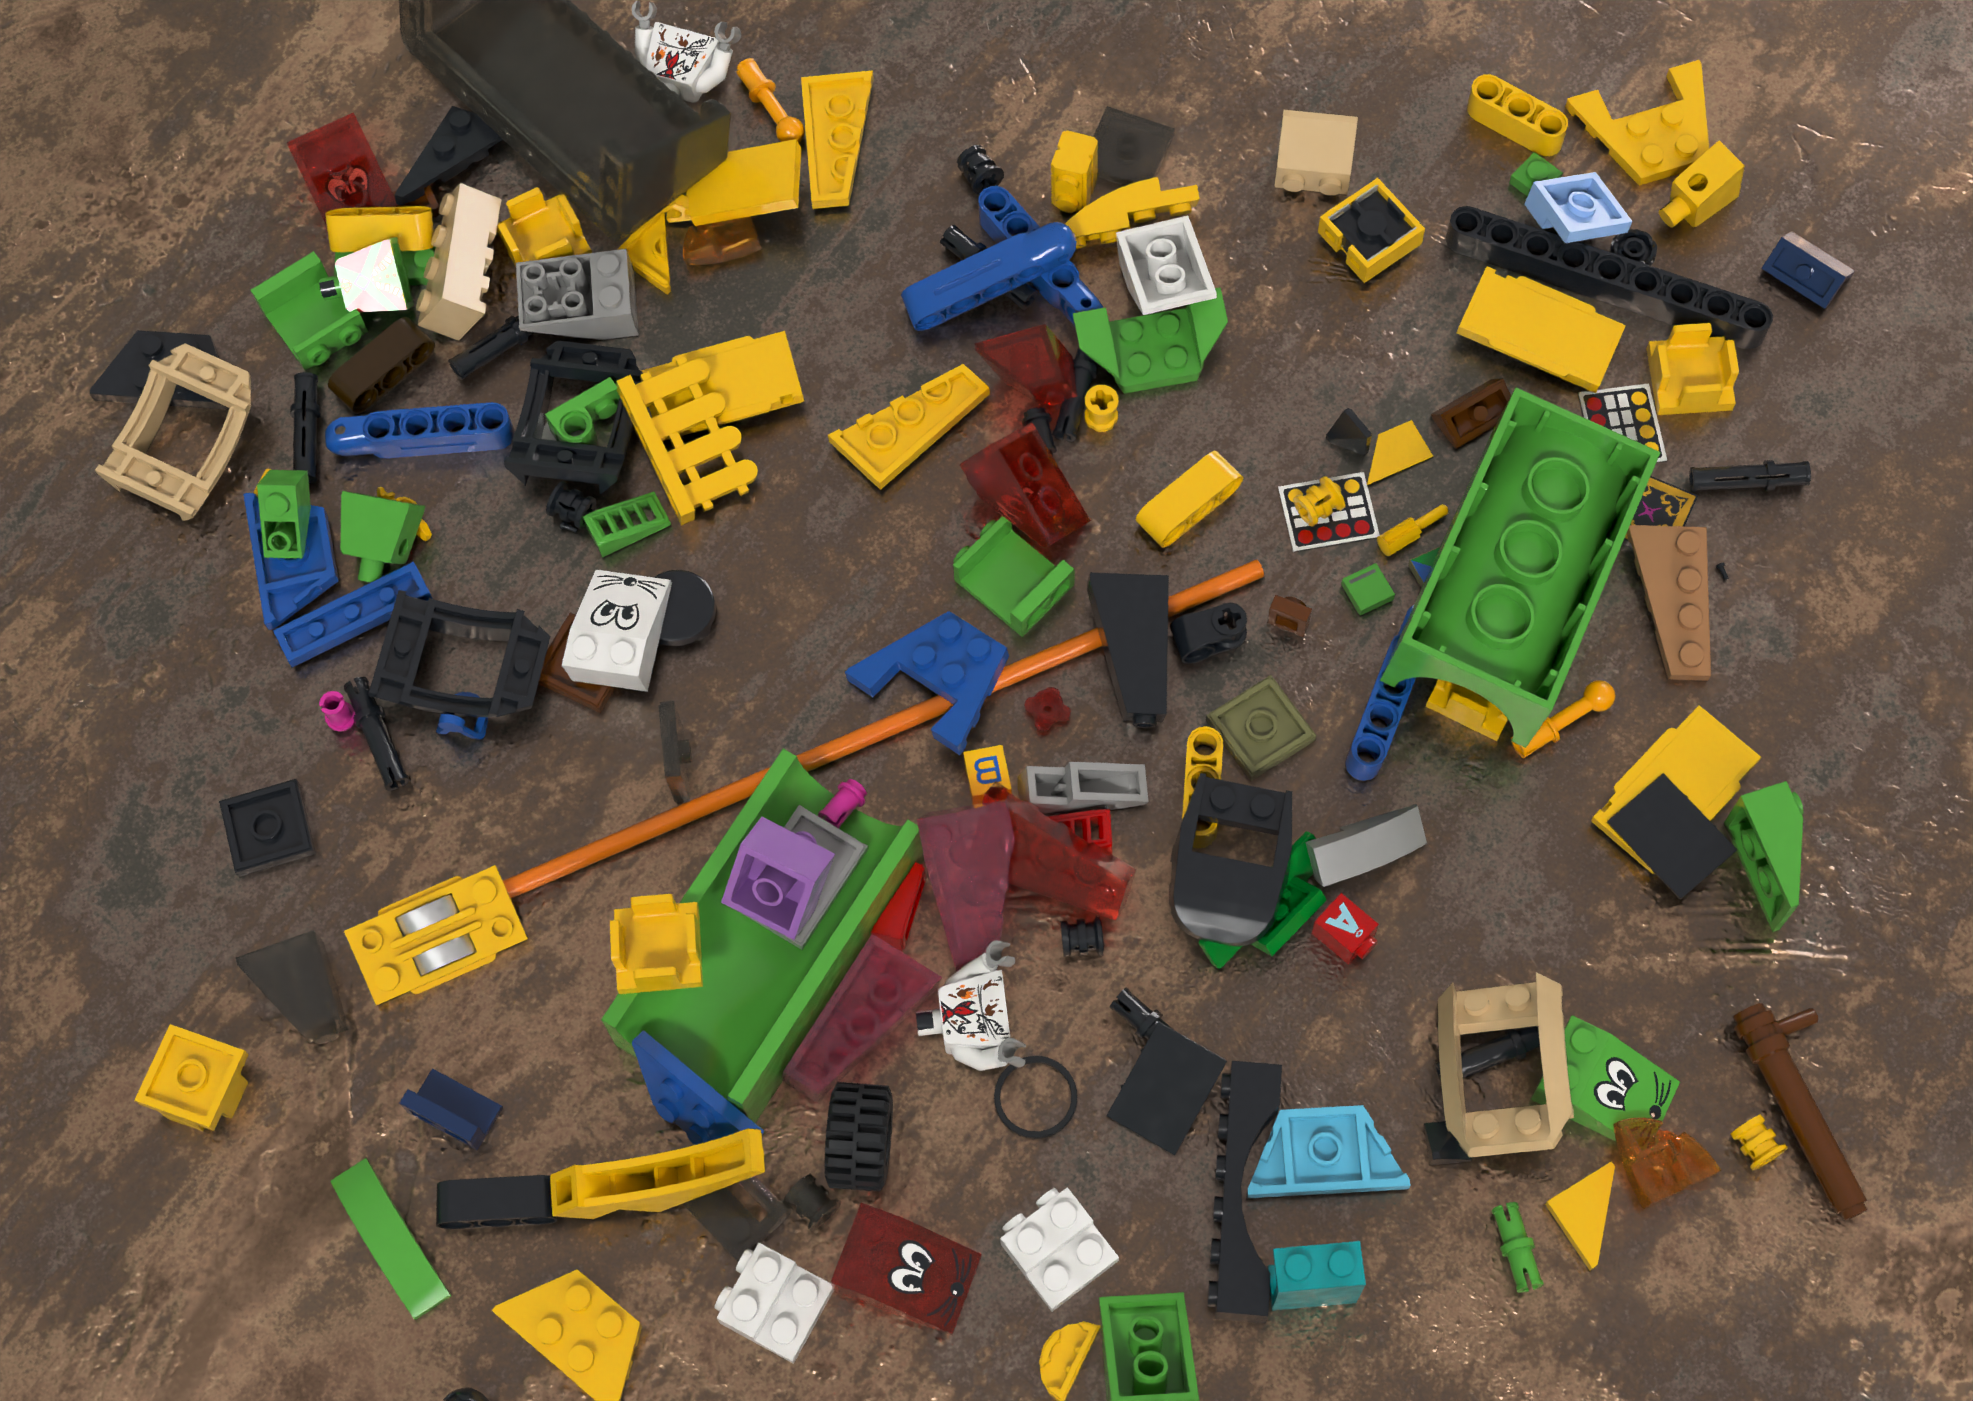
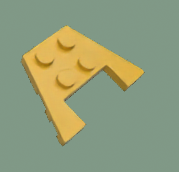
M1700 60L1669 68L1666 77L1678 100L1676 102L1613 120L1599 90H1594L1567 98L1565 107L1572 116L1577 115L1586 125L1585 130L1593 138L1598 137L1609 149L1608 154L1639 186L1680 174L1709 149L1702 64Z

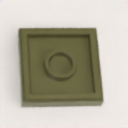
M1272 675L1206 715L1207 723L1211 728L1220 733L1223 745L1250 781H1253L1316 741L1317 737Z

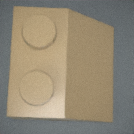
M1283 110L1275 188H1284L1291 192L1305 190L1321 192L1325 195H1347L1358 117Z

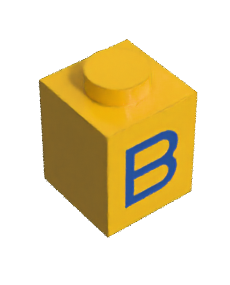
M1003 745L963 752L973 810L982 808L984 811H995L1003 808L1006 803H1011L1012 789Z

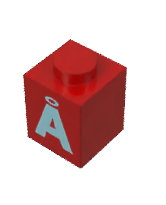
M1340 893L1315 920L1311 934L1349 965L1357 956L1364 959L1375 947L1378 940L1374 937L1379 924L1345 895Z

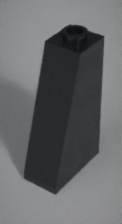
M1090 572L1087 580V593L1123 721H1133V726L1140 728L1155 727L1157 722H1163L1167 714L1169 575Z

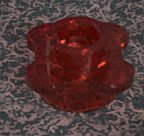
M1048 687L1045 690L1039 691L1034 697L1027 698L1024 704L1025 710L1031 713L1036 720L1035 727L1040 731H1048L1052 724L1058 721H1067L1071 715L1070 708L1063 704L1060 691L1055 687ZM1046 706L1051 707V711L1045 712L1044 708Z

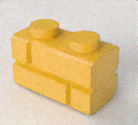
M1068 130L1063 131L1057 150L1051 162V203L1061 211L1067 213L1079 212L1090 203L1091 194H1093L1097 183L1098 140L1095 137Z

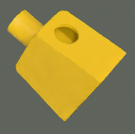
M1719 140L1672 182L1670 202L1659 210L1661 219L1671 228L1683 219L1692 227L1699 226L1739 197L1745 165Z

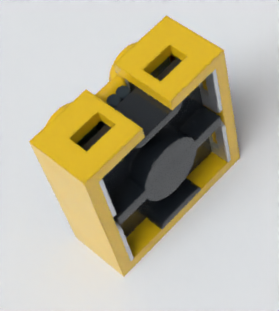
M1376 178L1320 216L1318 233L1335 252L1341 249L1347 255L1346 264L1364 283L1420 246L1425 232V228L1379 178Z

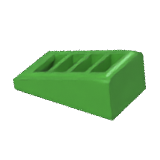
M655 492L638 496L583 516L586 527L602 558L671 525ZM650 506L656 519L649 521L643 509ZM636 513L641 524L634 526L629 515ZM622 519L627 528L620 530L616 522ZM609 525L612 533L605 535L602 528Z

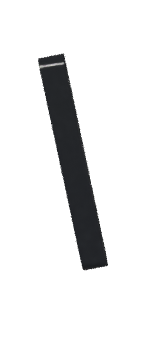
M1459 207L1454 210L1450 217L1446 242L1447 246L1458 254L1674 326L1710 323L1712 327L1710 337L1724 336L1725 340H1734L1735 346L1740 348L1754 349L1760 346L1773 321L1771 309L1762 302L1578 241L1564 243L1559 235L1475 207ZM1465 228L1470 230V232H1464L1459 229ZM1494 240H1502L1505 244L1497 243ZM1532 251H1533V252H1538V253H1540L1541 255H1540V256L1533 255V254H1531L1530 252H1532ZM1566 263L1574 264L1577 267H1569ZM1601 275H1607L1613 279H1605ZM1637 287H1644V288H1646L1648 291H1647V292H1646V291H1642V290L1638 289ZM1674 299H1680L1684 301V304L1678 303ZM1710 311H1716L1720 313L1721 316L1714 315ZM1746 323H1752L1758 328L1750 327Z

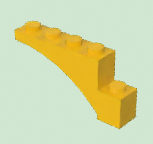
M748 1128L722 1138L677 1150L625 1160L573 1165L550 1175L552 1215L555 1217L596 1219L619 1209L662 1212L764 1173V1150L761 1130Z

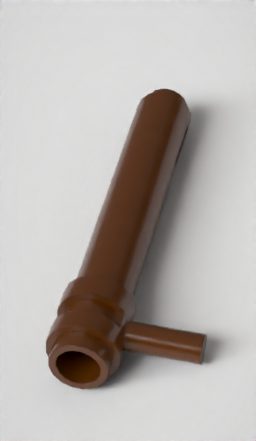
M1763 1003L1755 1004L1738 1012L1733 1016L1736 1023L1734 1030L1740 1040H1745L1748 1046L1746 1053L1752 1064H1757L1836 1215L1841 1214L1844 1221L1866 1212L1867 1208L1864 1203L1867 1199L1788 1051L1790 1044L1785 1036L1818 1023L1816 1011L1813 1008H1808L1778 1021L1772 1010L1767 1011Z

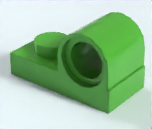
M611 377L545 413L550 432L556 441L597 446L598 439L593 423L599 419L609 418L618 408L620 396L617 392V386ZM577 430L584 431L582 434L578 436L570 435Z

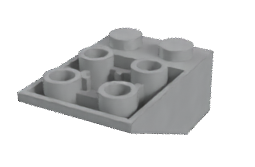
M627 249L516 263L520 331L597 340L639 335L635 274Z

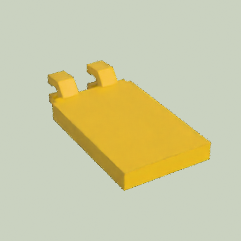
M794 139L696 157L693 161L688 162V166L679 162L662 166V180L664 183L669 182L671 194L660 196L659 209L661 212H667L666 219L669 223L691 220L695 226L798 208L801 146ZM685 191H686V196L683 195V194L677 193V192H685Z

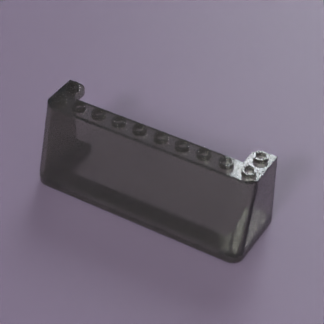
M399 0L400 33L408 51L561 194H564L606 236L615 242L630 236L727 159L731 113L718 101L710 99L702 103L700 114L694 111L680 99L675 91H671L652 71L635 59L630 51L625 50L607 31L600 28L590 19L586 12L581 11L570 0Z

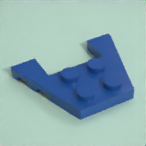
M948 611L851 666L845 671V675L850 683L871 697H874L901 670L952 703L951 709L931 728L934 739L960 755L967 745L966 738L971 728L976 727L981 716L979 711L986 697L991 695L1009 658L1007 647Z

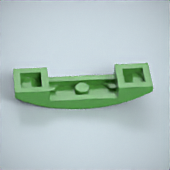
M367 1158L330 1181L371 1254L415 1320L451 1297L450 1292L431 1261L423 1253Z

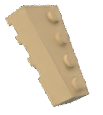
M462 183L451 194L446 193L439 208V214L443 215L442 223L435 229L431 245L436 247L434 257H430L424 271V278L428 279L426 290L423 289L416 304V310L420 311L417 326L459 341L485 314L486 303L481 302L483 293L488 291L490 278L484 275L493 261L494 250L487 247V245L493 242L497 233L501 205L500 198Z

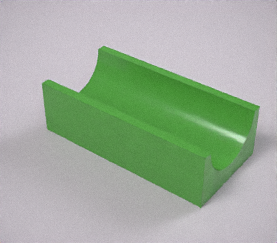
M1516 387L1489 437L1380 681L1395 687L1400 681L1405 679L1425 677L1440 679L1465 687L1481 695L1500 709L1512 725L1513 738L1511 741L1526 748L1555 705L1661 452Z
M782 749L680 901V903L697 902L699 905L703 987L629 994L618 993L601 1019L614 1044L635 1058L637 1057L632 1046V1040L643 1030L754 1123L759 1119L873 942L871 937L872 928L915 862L923 864L926 859L922 828L908 819L903 826L891 825L854 809L839 829L867 845L868 851L803 950L742 913L721 903L740 844L761 817L784 828L799 805L818 816L819 811L823 810L835 796L819 784L803 768L796 755L785 749Z

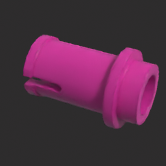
M329 691L323 694L319 701V706L322 707L321 710L325 714V722L334 731H346L355 723L353 719L355 711L351 704L345 702L341 693Z
M853 779L841 782L838 785L839 791L823 810H820L818 813V817L838 829L856 807H862L865 804L864 798L867 792L860 783Z

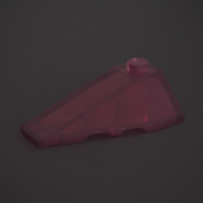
M1007 800L932 811L917 819L924 860L956 972L968 962L986 953V949L992 941H1001L1005 893L1008 890L1009 863L1014 845V835Z

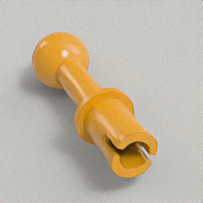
M753 58L741 61L737 66L736 73L749 90L751 101L755 103L761 102L777 124L776 136L778 140L783 142L796 139L800 143L805 134L804 126L799 119L789 117L773 95L776 88L775 83L765 77Z
M1603 680L1589 683L1584 690L1582 698L1551 718L1547 717L1526 748L1512 742L1514 749L1522 758H1526L1548 742L1553 741L1556 743L1560 740L1558 731L1591 710L1597 712L1608 710L1615 701L1614 688Z

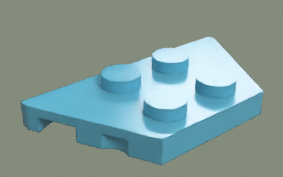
M1364 1105L1280 1110L1255 1173L1248 1186L1247 1198L1409 1189L1411 1184L1408 1175L1402 1172L1392 1156V1150L1386 1140L1375 1129L1374 1121Z

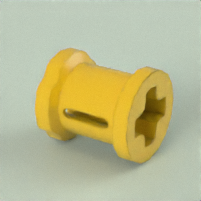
M1096 385L1090 388L1085 395V422L1089 428L1094 429L1096 432L1109 431L1118 421V395L1110 386Z

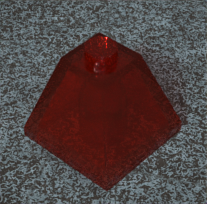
M1046 324L975 343L976 352L1004 383L1041 406L1058 405L1064 402L1065 399L1077 396L1073 356Z

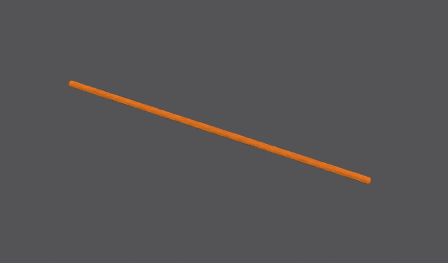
M1257 559L1169 596L1168 618L1263 578L1264 571L1260 562ZM1096 627L1005 666L992 693L1101 647L1102 643L1098 628ZM937 695L796 756L803 768L809 772L945 714L951 709L953 704ZM770 767L505 879L503 882L509 896L512 899L746 799L753 794Z

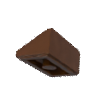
M1503 378L1491 379L1432 413L1431 416L1453 447L1459 448L1496 425L1511 394Z

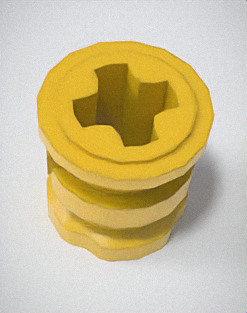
M1327 476L1320 478V486L1313 485L1306 490V495L1299 494L1293 499L1298 514L1311 527L1318 523V518L1322 517L1325 519L1333 513L1332 509L1336 508L1341 511L1345 508V501L1340 490Z
M1761 1114L1739 1126L1730 1134L1734 1140H1739L1743 1145L1740 1150L1744 1156L1749 1155L1753 1160L1750 1165L1752 1171L1773 1161L1788 1148L1786 1144L1778 1145L1774 1138L1777 1135L1772 1128L1767 1130L1763 1124L1765 1119Z

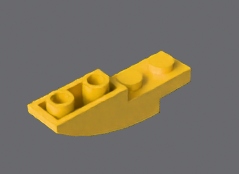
M1158 177L1138 181L1098 198L1081 209L1065 224L1070 227L1076 236V249L1085 247L1087 241L1100 239L1101 244L1117 242L1116 232L1130 228L1129 219L1134 218V223H1143L1156 219L1155 214L1170 212V216H1181L1191 213L1192 207H1196L1200 200L1197 185L1161 191Z

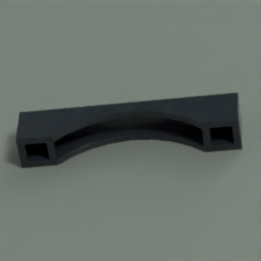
M1232 1061L1230 1073H1222L1220 1098H1228L1227 1114H1219L1218 1139H1226L1225 1155H1217L1215 1180L1223 1181L1222 1197L1214 1196L1213 1222H1220V1238H1212L1210 1264H1218L1217 1281L1209 1280L1207 1306L1215 1307V1319L1266 1324L1268 1318L1271 1273L1258 1256L1249 1237L1242 1211L1241 1184L1244 1167L1252 1147L1262 1131L1278 1114L1282 1065Z

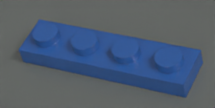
M412 562L273 630L289 664L293 668L390 620L398 590L406 591V595L425 601L433 598L415 563Z

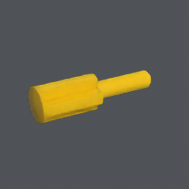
M1441 504L1414 521L1412 517H1409L1376 538L1380 550L1389 557L1421 537L1422 529L1448 514V507Z

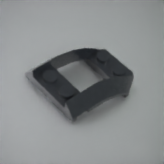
M556 341L546 348L547 354L540 359H531L529 382L522 412L512 439V449L509 457H505L504 466L525 486L529 476L599 484L601 495L618 480L634 426L621 398H619L616 417L607 447L542 439L546 422L545 413L549 409L554 377L602 382L611 377L614 383L617 384V380L631 375L636 385L642 382L640 375L643 372L637 367L636 358L631 349Z
M398 590L368 696L420 710L467 717H500L531 709L551 636L540 626L537 628L524 615L525 611L517 609L516 612L480 610L449 604L429 598V601L406 595V591ZM428 630L479 640L508 641L493 698L453 695L413 686Z

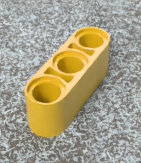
M1484 74L1478 76L1473 81L1467 104V112L1471 118L1538 155L1550 157L1556 155L1561 150L1568 128V119L1560 110L1497 76Z
M430 207L339 208L325 213L329 247L332 252H357L393 237L398 238L401 251H418L434 247L431 245L434 227Z
M1212 451L1143 506L1135 520L1162 548L1168 547L1228 499L1240 487L1244 478L1218 451Z
M1198 727L1188 737L1182 820L1194 791L1192 786L1196 783L1200 773L1206 774V777L1221 780L1223 739L1220 733L1211 727ZM1199 745H1208L1214 749V752L1204 756L1197 753L1195 748ZM1208 822L1210 825L1208 829L1204 831L1196 830L1193 842L1194 848H1206L1214 842L1218 830L1217 823Z

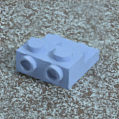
M1596 172L1533 182L1524 204L1542 229L1554 227L1564 243L1628 233L1632 224V220Z

